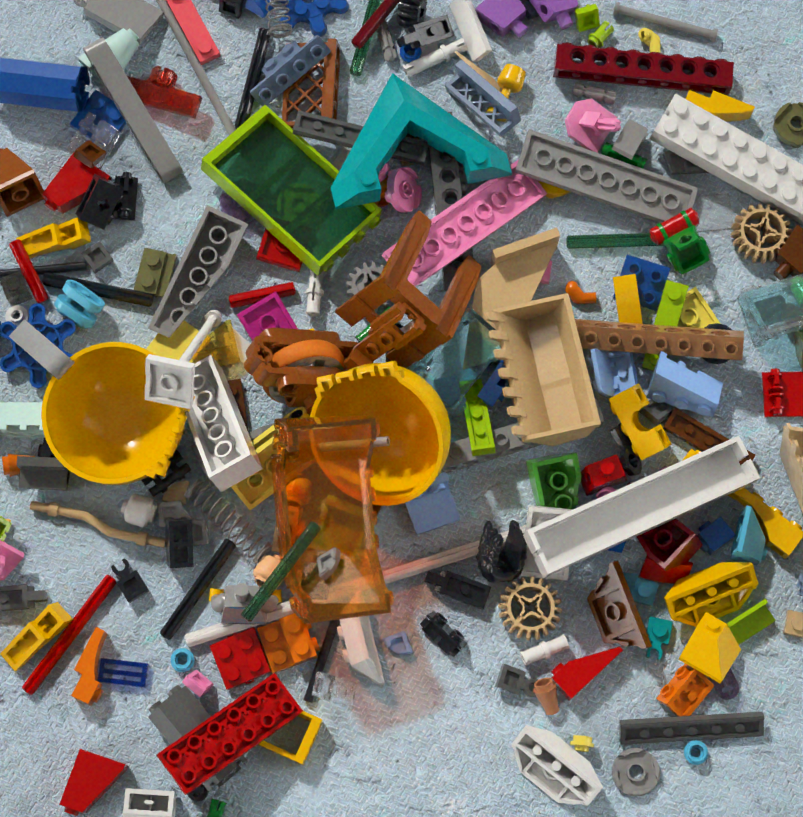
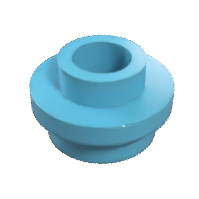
M186 648L177 649L171 656V665L178 672L189 671L195 662L193 653ZM182 656L187 658V662L184 665L179 664V658Z
M691 741L684 748V757L690 764L699 765L706 761L708 749L701 741ZM693 748L699 750V757L692 756L691 751Z

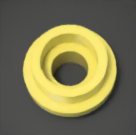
M573 735V741H570V745L575 746V751L589 752V748H594L592 737Z

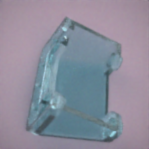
M472 308L465 309L452 339L443 345H439L426 354L423 359L413 363L408 368L424 378L435 389L443 401L447 413L451 416L460 415L467 406L465 404V394L489 363L499 360L494 357L493 350L501 349L498 341L491 340L489 336V331L495 329Z

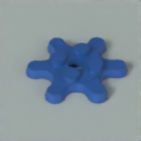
M288 0L289 3L285 6L290 11L284 15L290 16L291 19L284 23L291 24L293 29L297 23L305 22L310 26L311 33L314 36L319 35V37H322L327 32V26L324 22L325 16L332 12L344 14L348 11L349 4L346 0H314L311 3H305L303 0ZM277 1L283 4L287 3V1ZM281 17V18L279 19V21H284V20H287V19H289V18H288V17Z
M38 303L33 304L29 308L28 323L70 358L72 354L63 349V341L75 333V323L70 319H65L57 325H51L46 321L45 307ZM9 321L0 325V335L3 338L9 339L12 342L13 348L10 354L1 358L0 368L4 372L10 373L18 367H25L30 372V384L38 389L44 387L47 383V370L9 337L18 326Z

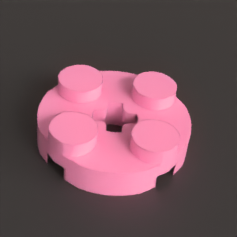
M409 167L390 170L387 190L385 192L386 201L391 203L401 213L411 212L413 209L418 208L422 198L421 185L417 186L415 179H418L415 171Z

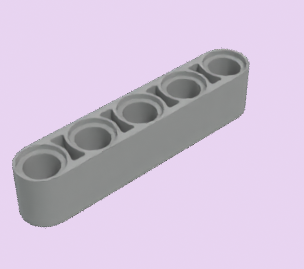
M25 319L9 335L13 341L58 380L75 363Z

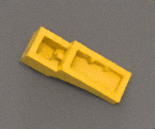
M78 217L59 225L55 223L49 224L16 238V240L20 239L30 259L59 250L75 249L91 242L88 223L80 220Z
M58 602L49 604L34 621L29 622L0 655L14 671L20 670L43 646L59 635L73 618Z

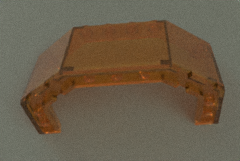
M371 415L275 419L274 428L278 429V433L273 434L272 448L276 450V454H271V470L280 560L284 561L287 569L283 570L286 589H290L293 597L289 598L291 610L303 624L391 613L390 605L394 604L392 591H388L385 585L376 550L379 548V538L374 532V525H377L376 511H373L372 501H375L374 487H371L370 478H373L374 475L371 463L374 441H376V436H380L379 422ZM336 547L341 553L339 564L334 573L324 580L319 575L316 558Z

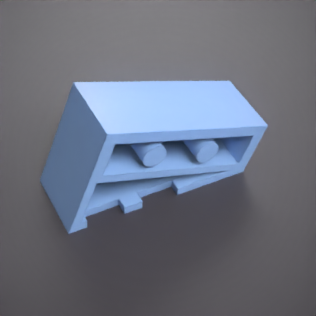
M661 351L646 397L658 403L665 402L678 409H686L702 416L713 417L719 404L723 382L699 370L695 373L685 367L686 363L682 361L676 363L668 359L667 354Z

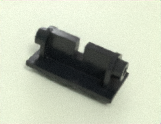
M123 172L122 176H115V182L123 188L122 192L124 195L120 204H116L113 210V219L135 221L138 178L132 177L130 172Z
M432 611L426 615L430 620L425 618L420 623L423 627L422 630L433 641L440 635L442 639L437 645L448 656L451 654L455 657L460 652L459 649L467 645L464 641L465 638L461 632L456 629L453 630L447 624V619L441 613Z

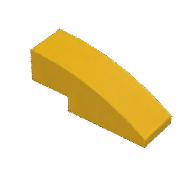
M689 90L686 96V100L726 122L750 119L755 106L714 90L710 98Z
M636 274L613 277L619 322L643 324Z

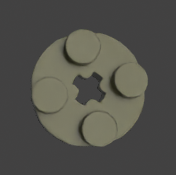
M803 102L783 105L774 118L773 131L776 133V136L783 143L791 145L793 148H799L803 145ZM799 120L801 128H794L791 121L796 122Z

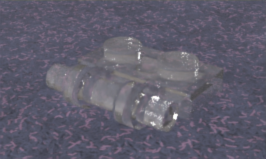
M88 112L85 119H81L79 123L80 128L76 135H73L69 142L71 144L67 151L73 154L78 147L85 143L83 139L87 132H91L90 141L106 151L105 159L96 165L101 170L122 132L104 120H100L96 126L93 124L96 115Z

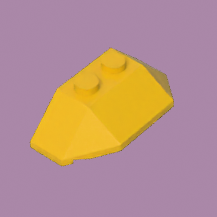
M720 562L678 579L664 599L672 620L697 627L706 612L716 618H720L739 610L749 598L753 589H756L759 584L751 562Z

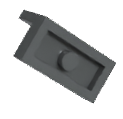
M17 456V466L20 469L19 487L21 489L66 490L68 469L57 458Z

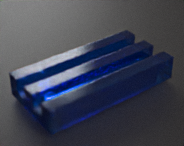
M101 658L98 682L146 688L149 664ZM105 664L142 668V673L106 669ZM104 674L141 678V681L104 678Z

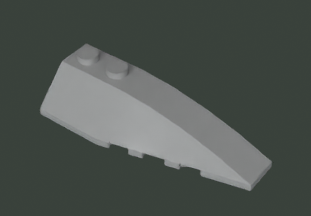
M206 206L148 329L168 338L172 336L230 265L248 227L247 223L213 207Z

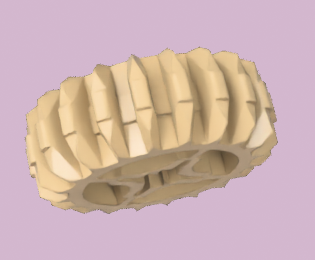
M761 203L757 204L756 209L752 204L748 207V211L742 209L740 215H736L734 219L736 223H733L731 229L734 231L731 232L730 237L735 239L732 244L733 246H740L737 253L745 252L744 259H748L751 256L753 257V263H756L758 258H760L762 264L767 259L773 262L775 256L792 233V229L787 228L790 225V221H783L786 217L785 213L778 215L779 209L770 210V204H767L765 209ZM761 219L759 224H746L751 220ZM769 222L776 228V230L770 227ZM762 226H763V229H762L763 237H762V239H761V241H760V237H761V235H760V229H761ZM746 237L752 239L754 245L751 244ZM764 243H777L769 248H761Z
M534 576L530 577L529 583H526L525 577H521L520 586L517 581H512L514 590L506 586L505 591L509 596L505 594L500 596V599L506 603L498 604L499 609H505L504 612L499 613V617H507V620L502 625L504 627L509 624L512 625L508 631L510 634L515 629L519 630L517 633V638L519 639L523 632L526 633L527 641L530 640L531 633H534L536 640L540 639V631L545 637L548 636L549 633L546 627L554 630L556 626L551 621H560V618L554 614L562 613V608L555 607V605H559L562 602L561 599L553 600V597L558 594L557 590L550 593L548 591L552 586L550 583L545 588L541 586L544 581L542 578L539 579L538 584H535ZM525 590L538 592L533 598H526L518 593ZM544 597L549 605L548 618L543 615L544 613L539 607V603ZM512 599L521 608V613L517 619L513 617L511 612ZM536 600H538L534 607V610H536V612L534 613L533 611H530L523 617L525 610L527 608L524 606V604L530 606ZM529 618L542 623L534 627L522 625Z

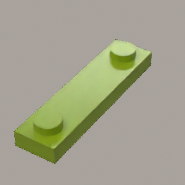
M666 280L654 325H678L689 286ZM645 353L641 368L654 371L660 354Z
M482 379L459 382L472 457L496 453L488 408L483 400L478 397L483 388Z

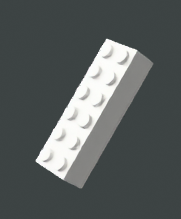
M209 355L195 363V399L190 412H186V416L208 477L222 492L263 468L224 371L212 355Z

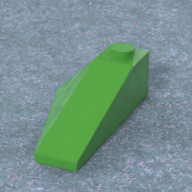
M576 452L547 455L526 460L536 506L576 509L579 499L578 489L581 483V472Z

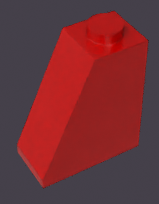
M73 153L42 193L45 200L44 204L54 212L58 210L64 214L80 205L94 173L112 181L111 177L96 166L91 169L73 157Z
M80 749L59 805L65 807L64 812L75 816H78L79 812L86 814L127 771L128 765Z

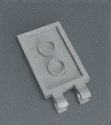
M144 0L74 1L77 6L84 8L83 14L115 32L123 28L127 31L130 28L139 37L137 39L139 45L160 22L164 11Z

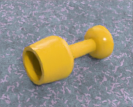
M513 64L505 65L497 79V83L502 88L501 93L506 98H509L510 93H518L522 90L526 76L525 70ZM492 106L488 107L485 113H493L494 108ZM496 119V120H497V121H500V122H505L507 119Z

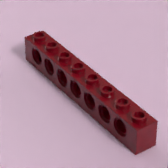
M566 42L557 44L553 77L680 91L691 90L693 92L712 94L714 90L721 94L729 95L733 85L734 62H728L726 59L709 60L701 56L690 58L684 57L681 54L670 56L662 55L659 52L642 53L634 49L623 51L614 47L603 49L596 48L593 45L575 46L572 43ZM578 58L582 63H575L572 59ZM594 61H602L604 65L599 66ZM617 63H623L626 67L620 68L617 66ZM639 65L646 66L648 70L640 69ZM665 67L669 69L670 72H663L660 68ZM682 70H689L692 74L687 75ZM705 72L712 73L714 77L706 76Z

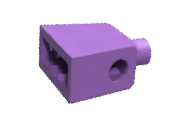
M484 0L476 7L475 11L480 22L501 37H504L512 30L520 38L528 30V27L522 22L525 19L526 9L520 0Z
M529 0L544 22L548 23L557 20L562 30L573 25L570 16L578 8L577 0Z

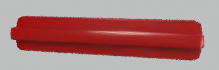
M20 239L9 243V247L36 302L43 303L47 301L49 297Z
M293 282L230 295L229 303L231 308L255 304L275 291L280 298L296 294L295 285Z

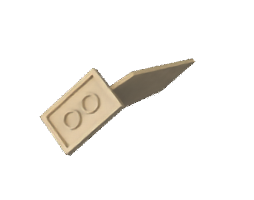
M557 228L492 250L491 268L478 278L475 287L462 371L496 360L493 350L501 349L498 341L491 340L489 336V331L496 330L495 323L486 321L484 313L493 309L532 300L554 251L557 250L560 238Z

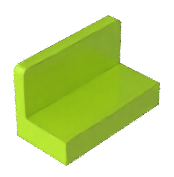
M766 598L727 623L738 645L776 621L766 607L768 603Z

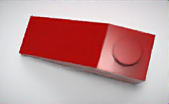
M617 647L568 661L565 665L559 663L551 671L553 674L551 679L556 683L559 691L570 701L614 660L623 649Z

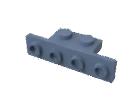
M319 35L313 37L303 47H300L296 41L285 45L276 57L269 59L264 64V67L261 68L266 78L250 90L251 95L262 107L264 105L267 106L331 52L330 48Z

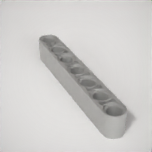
M101 37L84 47L83 51L161 181L165 184L184 173L105 39Z

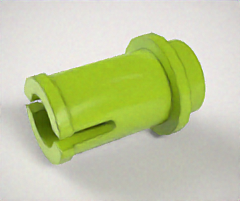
M604 21L594 33L589 34L588 44L601 48L607 37L614 32L613 26L611 25L605 31V28L610 23Z

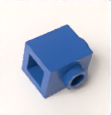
M719 517L713 523L708 520L698 528L700 533L697 535L703 544L700 549L704 553L708 552L709 555H712L735 536V533L723 518Z

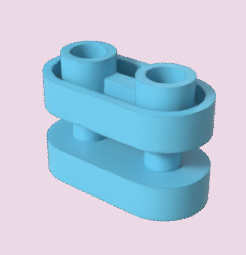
M67 280L62 288L66 295H58L54 303L57 312L63 316H68L79 328H92L97 320L94 313H101L105 302L81 283Z

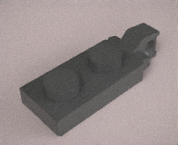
M27 584L0 586V611L35 608V602L48 601L47 592L45 590L34 591V586H28Z

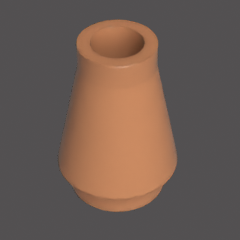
M551 678L537 680L534 683L535 688L533 692L544 708L546 715L558 713L556 683Z

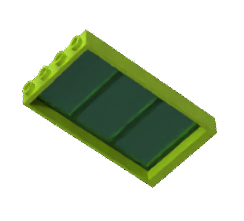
M266 105L261 107L202 158L201 170L317 276L323 271L328 272L339 256L343 258L349 252L350 246L353 243L358 244L366 235L365 232L370 228L372 230L375 229L381 222L382 209L374 202L335 209L330 189L339 170L300 135L293 134V129Z

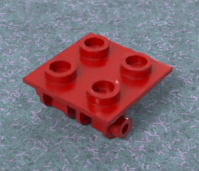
M777 368L771 369V372H762L764 417H803V372H780V369Z

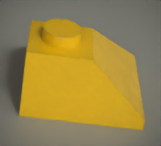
M706 612L678 660L721 684L739 655L741 648L728 625Z

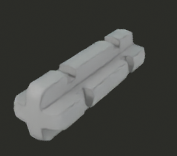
M385 20L376 32L379 33L377 36L381 49L385 51L383 53L385 61L393 62L398 56L396 49H393L395 46L390 31H387L389 27Z
M578 82L575 83L573 95L581 97L584 95V98H592L599 102L604 100L607 104H614L617 95L615 91L608 90L606 92L605 89L590 85L585 87L584 84Z

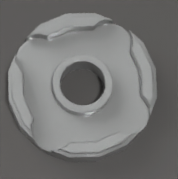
M629 748L621 752L615 758L612 766V779L616 787L622 793L629 796H643L651 792L660 778V766L656 758L641 748ZM637 765L642 769V776L639 779H634L630 776L629 769L631 766Z

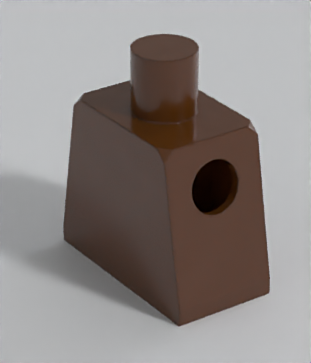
M799 225L794 228L775 257V261L780 266L774 271V275L781 281H784L789 275L793 276L796 280L803 277V228Z

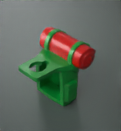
M692 208L683 210L674 217L658 223L655 227L649 229L651 240L657 245L663 244L668 251L666 256L671 267L681 275L696 269L710 260L707 242L702 236H699L696 229L700 221L698 213Z

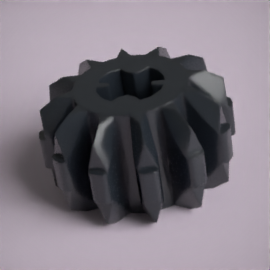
M400 0L396 12L399 26L408 29L413 25L424 22L427 0Z

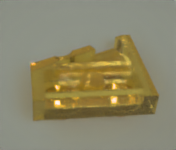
M230 319L207 335L192 357L193 363H197L209 355H212L220 367L241 362Z

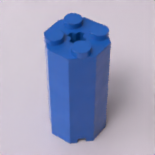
M0 57V103L75 112L84 111L89 99V92L85 91V85H90V77L86 66Z

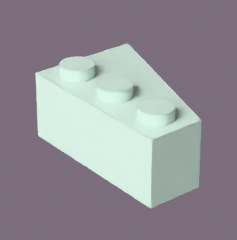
M0 400V436L44 439L41 419L43 402H4Z

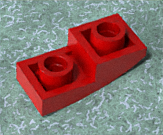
M646 554L639 577L675 584L678 579L690 574L693 563L688 561L665 571Z

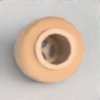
M277 554L273 556L264 555L253 570L255 583L265 590L277 589L288 574V569L284 564L285 560Z

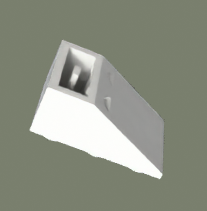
M125 788L123 817H175L177 792Z

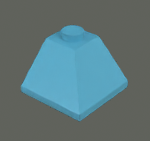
M747 505L738 516L729 559L751 562L757 566L761 560H765L768 547L764 546L766 539L752 506Z

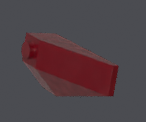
M677 519L636 536L647 556L665 571L687 563L703 546L698 536Z

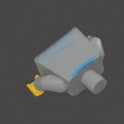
M244 583L226 586L225 592L224 589L210 588L209 601H211V607L214 611H222L221 624L266 625L267 613L273 612L277 604L282 602L281 589L267 590V596L263 594L259 586H248Z

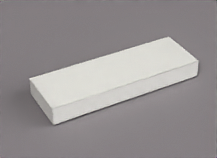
M454 0L449 6L467 45L472 62H478L490 53L492 49L472 1Z

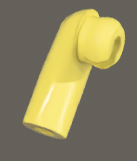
M640 29L638 36L650 48V52L661 53L660 37L650 29Z

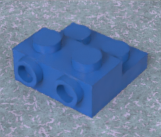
M503 360L500 361L478 394V397L488 406L493 407L498 400L502 402L505 399L502 388L510 387L508 379L500 378L498 374L499 368H505Z

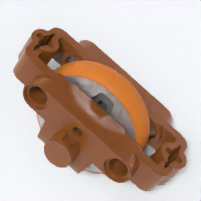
M268 328L263 330L259 336H256L245 352L247 359L244 363V368L253 376L255 382L263 387L265 393L271 399L284 403L288 407H304L307 414L311 415L312 407L317 398L315 388L318 386L317 377L330 374L336 375V373L349 370L343 362L349 357L353 347L358 343L341 341L339 334L334 331Z

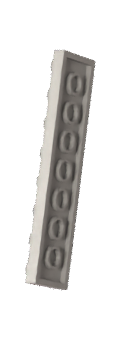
M530 129L527 132L515 169V173L660 223L674 217L683 210L693 208L698 188Z

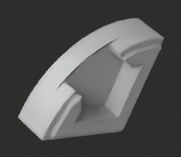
M336 547L316 558L319 575L324 580L334 573L339 564L341 553Z

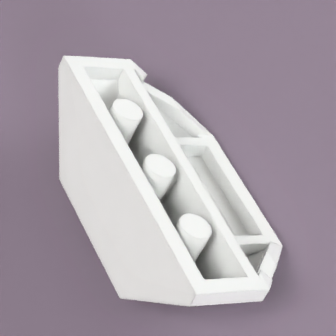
M359 590L355 593L340 618L341 626L337 627L340 641L345 640L347 648L342 650L345 664L350 663L351 669L382 686L385 685L363 593L362 590Z
M526 725L512 742L520 773L557 803L588 806L603 788L591 763L552 731Z

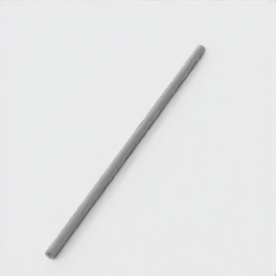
M156 0L160 9L164 11L163 14L226 131L230 135L236 129L167 1ZM244 147L239 152V155L257 188H259L264 183V180L246 147ZM268 189L262 197L268 208L271 209L276 206V202Z

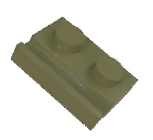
M144 248L134 290L151 293L154 297H163L172 279L177 255Z

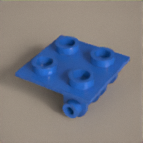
M627 254L620 276L636 274L640 306L657 311L670 268Z

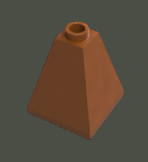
M1 148L0 205L6 217L44 200L42 196L44 190L34 170L8 148Z

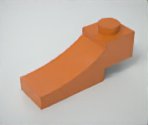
M98 627L92 633L74 668L77 673L82 675L71 695L90 706L94 702L97 703L103 693L101 689L102 684L98 682V664L101 649L108 634Z

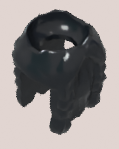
M515 520L510 521L509 532L502 551L501 548L504 541L502 535L498 534L496 528H493L491 521H487L484 525L476 559L480 573L488 582L507 581L509 583L517 579L523 571V566L527 559V543L519 523Z

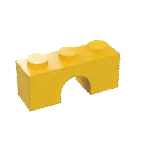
M639 383L609 398L611 411L614 415L618 416L623 433L630 438L633 452L636 456L640 457L641 461L672 445L661 424L653 428H647L640 423L638 418L639 411L650 403Z

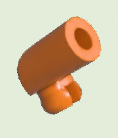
M569 281L566 284L565 292L569 294V298L575 304H596V292L584 293L575 281Z

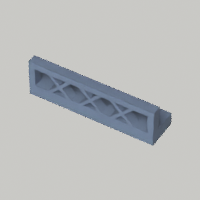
M462 59L455 64L458 75L445 84L446 90L501 137L521 121L518 107ZM461 81L466 84V89L456 90L454 88ZM469 95L480 96L479 101H469L468 97ZM492 106L494 108L493 113L482 112V107ZM496 119L508 120L502 127L496 125Z

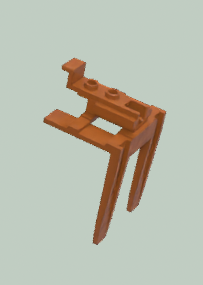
M420 210L414 214L406 225L381 275L335 310V313L351 327L364 317L371 323L369 335L355 345L349 357L344 360L343 364L348 369L371 364L387 351H390L386 355L388 359L396 361L398 366L408 368L413 363L423 359L426 354L439 345H443L452 339L478 282L481 265L470 255L465 257L457 269L439 307L408 281V276L428 237L432 223ZM389 299L395 304L381 315L374 311ZM406 314L412 321L399 329L395 324Z

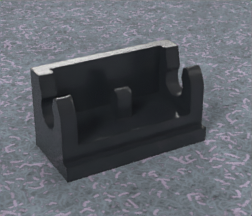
M181 517V519L165 518L166 564L169 568L194 567L192 520H189L187 517Z

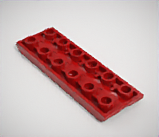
M273 673L166 747L156 756L182 792L187 795L298 717L303 710L277 675Z

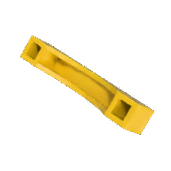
M691 448L683 460L699 454L701 451H694ZM742 488L727 495L739 502L744 508L747 505L752 506L765 536L766 546L782 558L786 559L803 538L802 527L795 521H788L784 518L783 513L778 508L765 504L764 499L759 494L751 493L747 489Z

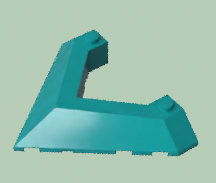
M392 73L330 190L335 209L380 201L381 185L378 178L380 171L395 153L397 146L408 133L414 137L422 138L428 142V145L443 153L445 151L455 157L456 161L463 164L468 184L511 176L512 170L507 153Z

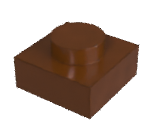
M88 140L75 150L73 157L92 169L105 159L106 151Z

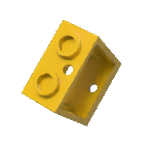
M305 711L298 716L309 721L310 724L296 755L266 741H262L258 746L304 765L323 720Z

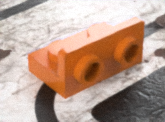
M684 664L678 668L672 680L661 689L656 699L666 705L677 717L690 716L715 685L704 674Z

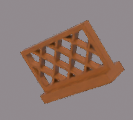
M336 38L328 39V42H325L331 52L283 92L282 120L291 128L294 127L295 121H288V115L294 109L298 112L300 109L297 106L305 99L313 104L306 112L312 113L317 108L321 112V116L337 120L341 47ZM297 43V44H298L300 47H303L306 43ZM319 67L323 71V76L316 82L310 75ZM308 78L314 85L304 92L299 85ZM318 88L322 91V97L314 102L309 95ZM297 89L302 96L293 103L289 99V94Z

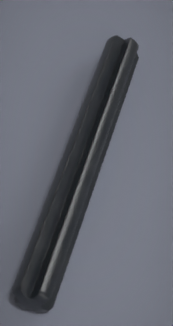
M259 29L235 121V129L250 118L255 99L251 95L250 90L259 83L261 68H263L270 40L269 29Z
M48 272L43 276V285L62 289L67 280H74L99 297L151 307L154 296L151 293Z
M226 538L161 629L160 634L164 638L171 640L236 548L233 541Z

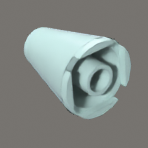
M123 28L105 39L123 70L139 45L137 42L139 37L130 28L127 31ZM81 54L78 58L79 62L86 66L88 71L103 85L86 54Z

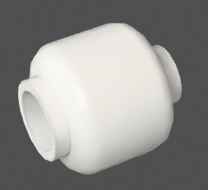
M133 494L129 500L124 499L121 513L125 514V522L145 527L148 523H153L157 506L154 505L152 498Z

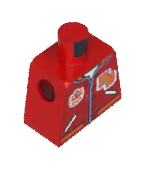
M617 454L589 464L581 471V485L586 496L597 493L604 487H613L627 481Z

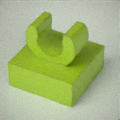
M587 4L586 7L575 10L576 28L579 32L600 26L599 10L596 4Z

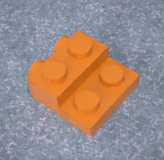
M301 611L257 628L272 673H277L318 658L316 651L320 650L316 637H310L308 629L312 628L308 615L303 616Z

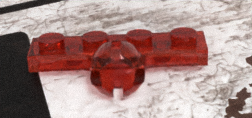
M155 66L152 68L150 77L147 80L127 76L145 106L196 119L202 97L175 89L178 76L173 70L166 67L164 70H161L162 66Z

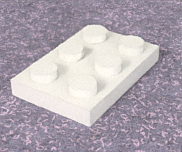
M528 505L525 532L572 509ZM527 545V559L525 560L521 576L543 578L534 560L537 553L532 554ZM569 567L545 578L568 581Z

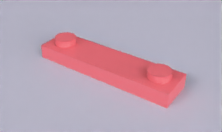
M166 0L200 64L204 65L220 57V52L192 1Z

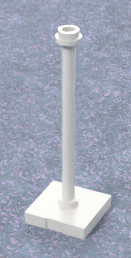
M210 310L206 313L204 325L179 360L151 354L146 357L145 400L191 409L194 402L195 363L189 361L211 329L219 326L222 322V315L219 311Z

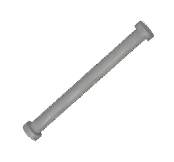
M616 2L613 15L616 16L621 14L709 38L711 42H715L718 29L715 28L710 30L620 5L619 2Z

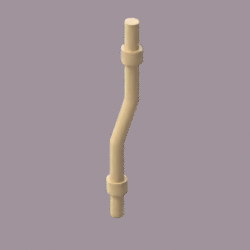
M31 501L30 510L44 512L52 517H58L59 515L84 520L108 537L136 542V545L140 546L152 545L165 548V538L150 536L149 533L142 531L135 533L115 529L87 511L62 507L59 503L50 502V504Z

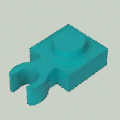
M651 616L648 618L646 632L652 647H649L646 651L647 658L650 657L651 650L658 652L657 660L662 658L661 644L669 645L673 621Z

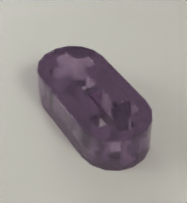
M731 668L724 677L727 685L733 686L734 689L731 690L732 695H729L728 692H722V689L725 687L723 681L720 684L710 678L711 682L715 685L716 693L723 700L733 699L739 693V685Z

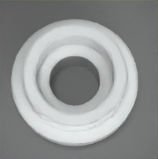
M14 305L7 310L5 319L18 326L24 319L28 321L29 315L23 306ZM15 313H20L18 319H13Z

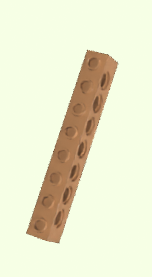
M575 319L582 349L596 348L598 350L660 354L663 351L667 355L742 360L744 331Z

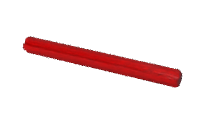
M106 575L23 684L22 689L30 695L35 693L117 584L113 577Z

